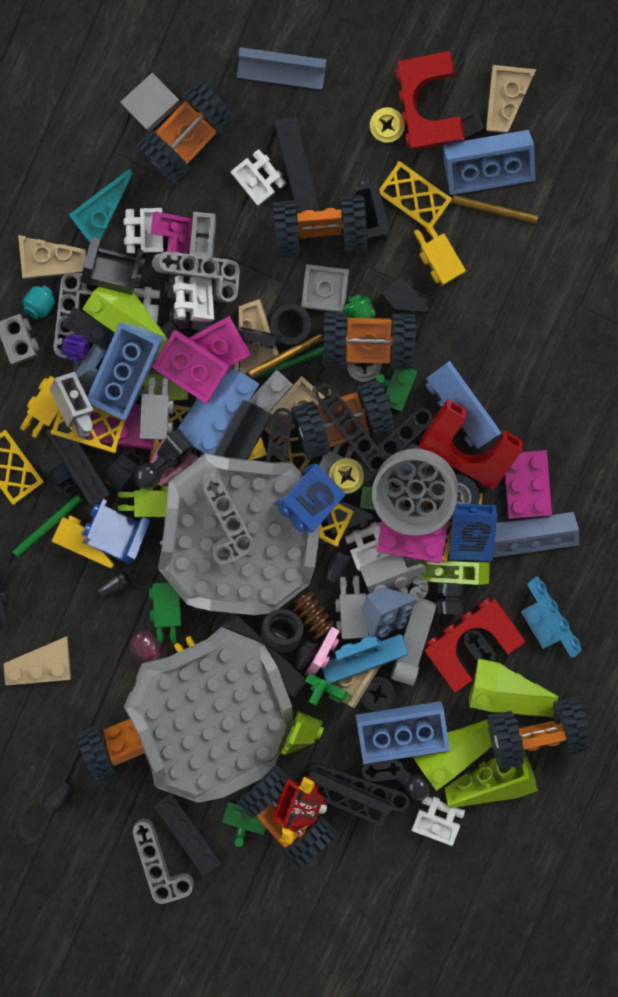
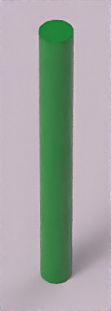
M324 345L293 356L253 377V380L270 375L276 370L281 371L323 355Z
M75 495L13 550V553L19 558L54 527L62 517H65L83 501L80 495Z

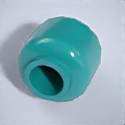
M46 286L32 287L22 301L24 311L35 319L39 317L45 318L55 305V299L52 296L53 292Z

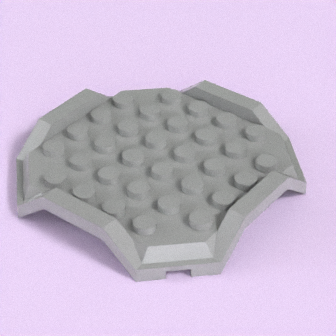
M204 453L192 462L193 464L168 481L167 508L158 569L187 605L209 611L248 615L268 614L273 610H278L310 585L315 569L321 524L314 532L301 533L295 529L294 523L288 517L283 516L279 512V507L275 504L276 500L284 498L292 490L303 475L292 462L271 463ZM207 473H216L220 476L254 543L250 553L226 565L217 563L212 552L213 545L227 537V534L202 487V478ZM210 481L209 486L212 487L215 494L218 493L215 483ZM225 499L217 503L218 508H225L228 505V501ZM230 519L227 526L231 528L237 526L238 520ZM239 539L237 545L241 547L247 545L248 539ZM222 548L218 551L217 555L224 557L228 554L229 550Z
M221 627L208 639L170 657L142 663L136 677V684L133 691L129 693L124 709L137 731L152 770L155 787L199 803L228 796L262 779L275 766L293 724V712L278 667L264 644Z

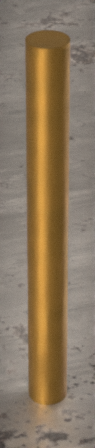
M454 195L452 200L453 204L536 224L538 220L537 215Z
M319 333L249 369L246 373L249 378H253L324 341V338Z

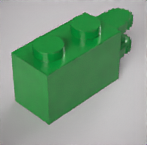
M154 582L153 587H149V599L153 600L154 609H150V621L154 622V627H157L158 644L163 643L164 634L162 627L170 626L171 643H176V626L182 625L181 596L169 582Z

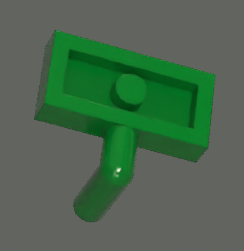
M395 369L391 380L385 378L382 374L376 376L375 381L378 380L382 386L387 387L385 395L390 408L402 412L418 371L413 369Z
M309 674L305 680L311 685L310 689L314 691L309 700L314 705H317L323 691L330 694L329 699L339 704L341 701L349 703L352 697L347 691L312 674Z
M228 801L222 823L239 827L235 838V845L237 847L243 845L247 830L264 835L266 827L256 816L251 818L238 803Z

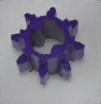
M71 334V336H65L62 345V355H66V359L73 361L85 359L88 354L89 341L85 340V336Z

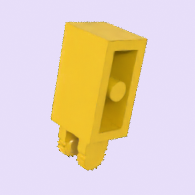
M428 223L425 225L426 230L433 240L426 243L418 229L414 231V235L421 246V253L419 255L423 263L430 265L432 269L430 274L435 283H440L443 286L464 274L466 270L445 234L443 233L438 236L432 225Z
M52 376L49 379L45 378L39 386L41 391L38 396H33L27 405L29 408L27 411L28 415L20 429L25 431L30 426L33 418L38 419L40 422L32 432L34 438L38 437L45 425L48 427L53 426L59 411L50 392V387L55 379Z

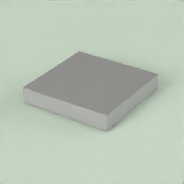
M151 73L121 101V104L149 132L178 107L181 102Z
M306 264L301 307L304 309L344 313L349 269Z

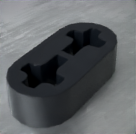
M475 629L467 630L463 635V642L478 662V658L482 657V654L479 652L482 648L486 653H491L489 661L495 662L496 654L483 635ZM469 634L478 635L476 639L479 643L478 647L472 642L468 644Z

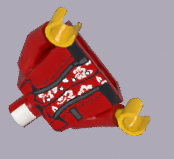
M303 777L301 783L291 779L286 781L273 816L274 819L284 826L282 828L283 835L279 840L281 842L291 845L295 838V831L304 826L313 825L317 815L326 812L327 805L323 801L324 798L318 793V787L310 777Z

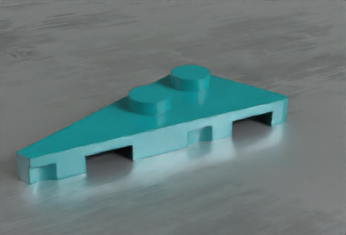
M130 169L69 214L89 242H91L92 237L101 240L133 174Z

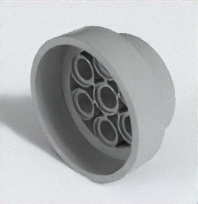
M407 449L389 457L380 467L372 487L373 505L381 520L393 530L406 535H425L441 528L452 516L458 498V482L450 465L439 455L423 449ZM402 464H410L413 469L405 470ZM431 465L435 470L428 472L424 469V466ZM397 481L401 486L393 487L390 482ZM418 482L423 486V488L416 489L413 487L412 483ZM442 484L445 489L437 490L434 485ZM401 500H408L411 505L404 506ZM429 501L433 506L430 508L425 507L422 502Z

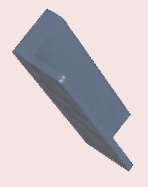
M240 47L237 78L322 90L326 59Z
M570 512L496 523L493 557L579 545V528L574 513Z

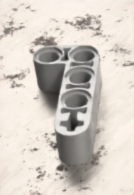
M163 252L155 255L153 258L152 266L159 273L212 279V294L214 300L218 303L231 302L237 297L240 269L235 261L176 252ZM164 259L165 262H174V263L171 264V265H167V266H166L165 263H162V260ZM184 260H186L189 264V269L187 271L183 268ZM204 263H207L209 266L208 274L203 269ZM225 266L230 270L229 276H226L224 273ZM223 287L228 291L226 298L222 295Z
M67 273L61 279L54 351L59 357L66 359V355H62L60 350L64 340L61 338V335L71 336V334H76L72 331L65 333L62 330V325L70 311L65 310V302L71 299L74 300L75 308L80 310L82 295L91 296L94 292L89 291V284L81 282V273ZM71 278H76L77 286L69 289L67 281Z
M207 473L202 478V487L227 534V537L213 545L212 552L217 563L226 565L250 553L254 543L220 476L216 473ZM210 481L215 483L218 493L215 494L212 487L209 486ZM222 499L228 501V505L225 508L217 507L218 501ZM230 519L238 520L237 526L233 528L228 527L227 523ZM241 538L248 539L247 545L243 547L238 546L237 542ZM222 548L229 550L228 554L224 557L217 555L218 551Z
M422 599L420 602L415 603L403 634L408 655L395 660L391 674L392 680L414 685L419 670L418 664L435 613L436 602Z
M141 818L133 828V836L154 901L165 904L189 896L194 885L192 877L185 873L172 877L169 876L154 825L149 819ZM141 825H143L144 828H148L146 832L147 840L145 841L144 832L139 831ZM152 846L156 853L148 855L145 853L144 848ZM159 867L162 870V874L159 876L153 875L151 868ZM186 881L189 884V888L186 890L180 889L178 882ZM160 887L166 888L168 895L160 896L157 893V889Z

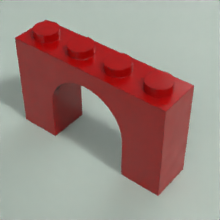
M450 51L398 61L399 68H396V77L398 81H401L402 90H399V97L401 103L405 104V111H402L404 124H408L409 132L406 133L407 145L411 146L414 151L465 141L463 122L460 116L430 121L422 118L416 107L417 95L426 84L432 81L456 77L453 56Z
M447 399L421 436L419 448L439 455L450 466L458 469L461 474L476 479L482 486L495 489L522 452V440L503 430L487 452L479 455H468L456 448L452 439L466 419V408Z
M489 598L484 599L478 604L479 608L473 613L471 611L466 612L460 617L462 621L454 625L451 623L442 630L444 634L436 638V636H433L425 642L426 647L423 648L454 692H457L472 681V678L461 665L456 655L457 641L464 632L472 628H483L490 631L507 654L526 642L494 598L491 600Z

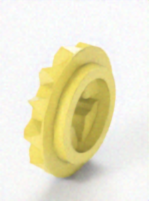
M393 108L379 109L373 114L370 121L371 133L376 140L384 143L394 142L401 137L405 127L403 116ZM393 118L391 123L393 130L387 129L382 133L383 124L381 121L387 123Z
M344 458L332 465L329 477L344 493H352L362 485L364 472L357 461ZM352 468L350 476L355 481L346 480L343 484H340L343 476L340 475L338 470L346 472Z

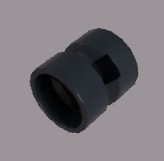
M437 582V595L440 596V599L437 600L436 613L464 614L465 602L462 600V597L465 596V584Z

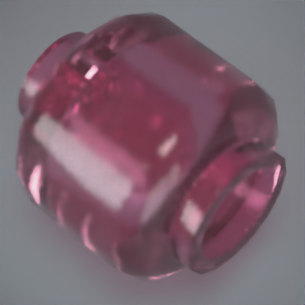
M149 631L138 632L129 642L131 645L129 648L130 652L141 663H146L149 660L154 661L161 655L159 652L161 643Z

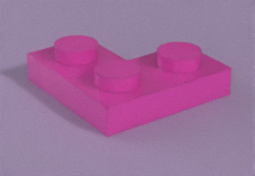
M153 212L150 234L169 237L167 252L190 254L193 219Z

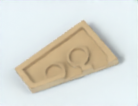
M492 66L485 132L508 133L536 69Z
M18 235L23 279L83 272L87 256L85 249L62 244L58 245Z
M260 299L239 306V326L272 333ZM257 342L245 344L251 355L240 361V372L247 374L246 371L278 355L277 346H273L270 349L261 347L260 343Z
M301 376L270 411L272 416L276 409L286 408L292 412V407L314 401L317 405L318 403L312 395L313 386ZM319 392V397H320V398H325V397ZM284 411L279 412L276 416V420L280 424L287 423L289 419L288 413ZM292 416L291 429L295 428V424H294V422H293V416ZM272 417L270 418L265 428V431L269 435L271 430ZM282 433L275 434L273 438L281 436Z
M68 636L4 663L5 685L71 680Z
M380 666L332 683V685L352 695L349 703L342 702L355 708Z

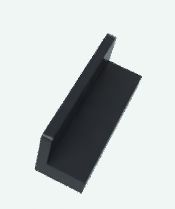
M243 400L214 455L248 460L272 414L250 401Z

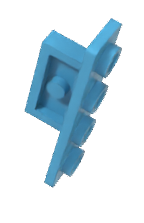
M536 576L527 585L537 602L524 608L521 613L543 649L561 640L570 657L573 658L581 651L580 642L577 637L573 636L567 620L561 616L556 602L549 596L546 585Z
M402 635L380 641L377 637L368 636L361 639L360 643L354 645L346 644L341 647V650L335 651L337 658L328 661L323 672L326 681L332 684L408 655L404 638Z

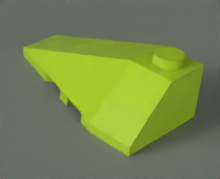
M98 287L82 308L114 332H116L119 323L123 322L146 328L165 337L155 360L168 341L163 331L148 313L145 305L136 296L135 291H133L132 295Z
M478 658L469 695V705L471 708L503 713L512 711L513 714L553 717V702L558 701L556 694L536 683L530 682L519 673L516 674L499 662Z
M297 711L281 754L287 755L313 744L315 739L319 740L324 730L321 727L322 721Z
M488 719L447 732L450 751L412 756L436 791L492 747L488 731Z
M523 749V765L501 769L494 757L487 763L482 762L479 764V768L471 774H464L445 787L448 807L454 808L514 799L537 792L534 773L525 750Z

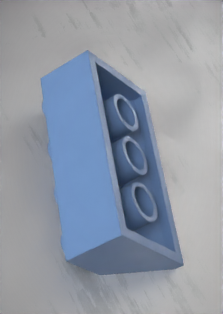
M529 130L443 145L444 164L450 195L535 181L534 143Z
M120 322L87 396L90 404L126 420L132 413L165 337L146 328Z
M450 361L426 378L428 383L425 386L432 395L436 393L440 401L438 404L440 407L444 405L447 399H450L466 408V419L459 429H462L466 435L463 439L470 448L474 446L475 449H478L501 433Z
M230 367L210 401L206 404L197 398L178 429H181L193 444L195 450L202 454H214L242 401L250 400L259 383Z
M441 701L356 715L363 764L450 751L444 709Z

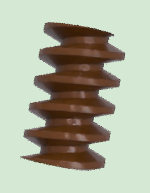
M312 591L303 594L289 605L296 603L293 611H301L298 617L300 619L306 618L303 626H311L308 634L316 633L312 639L314 641L327 633L334 622L332 620L325 621L329 616L328 613L320 614L324 607H316L319 600L318 598L311 600L314 595Z

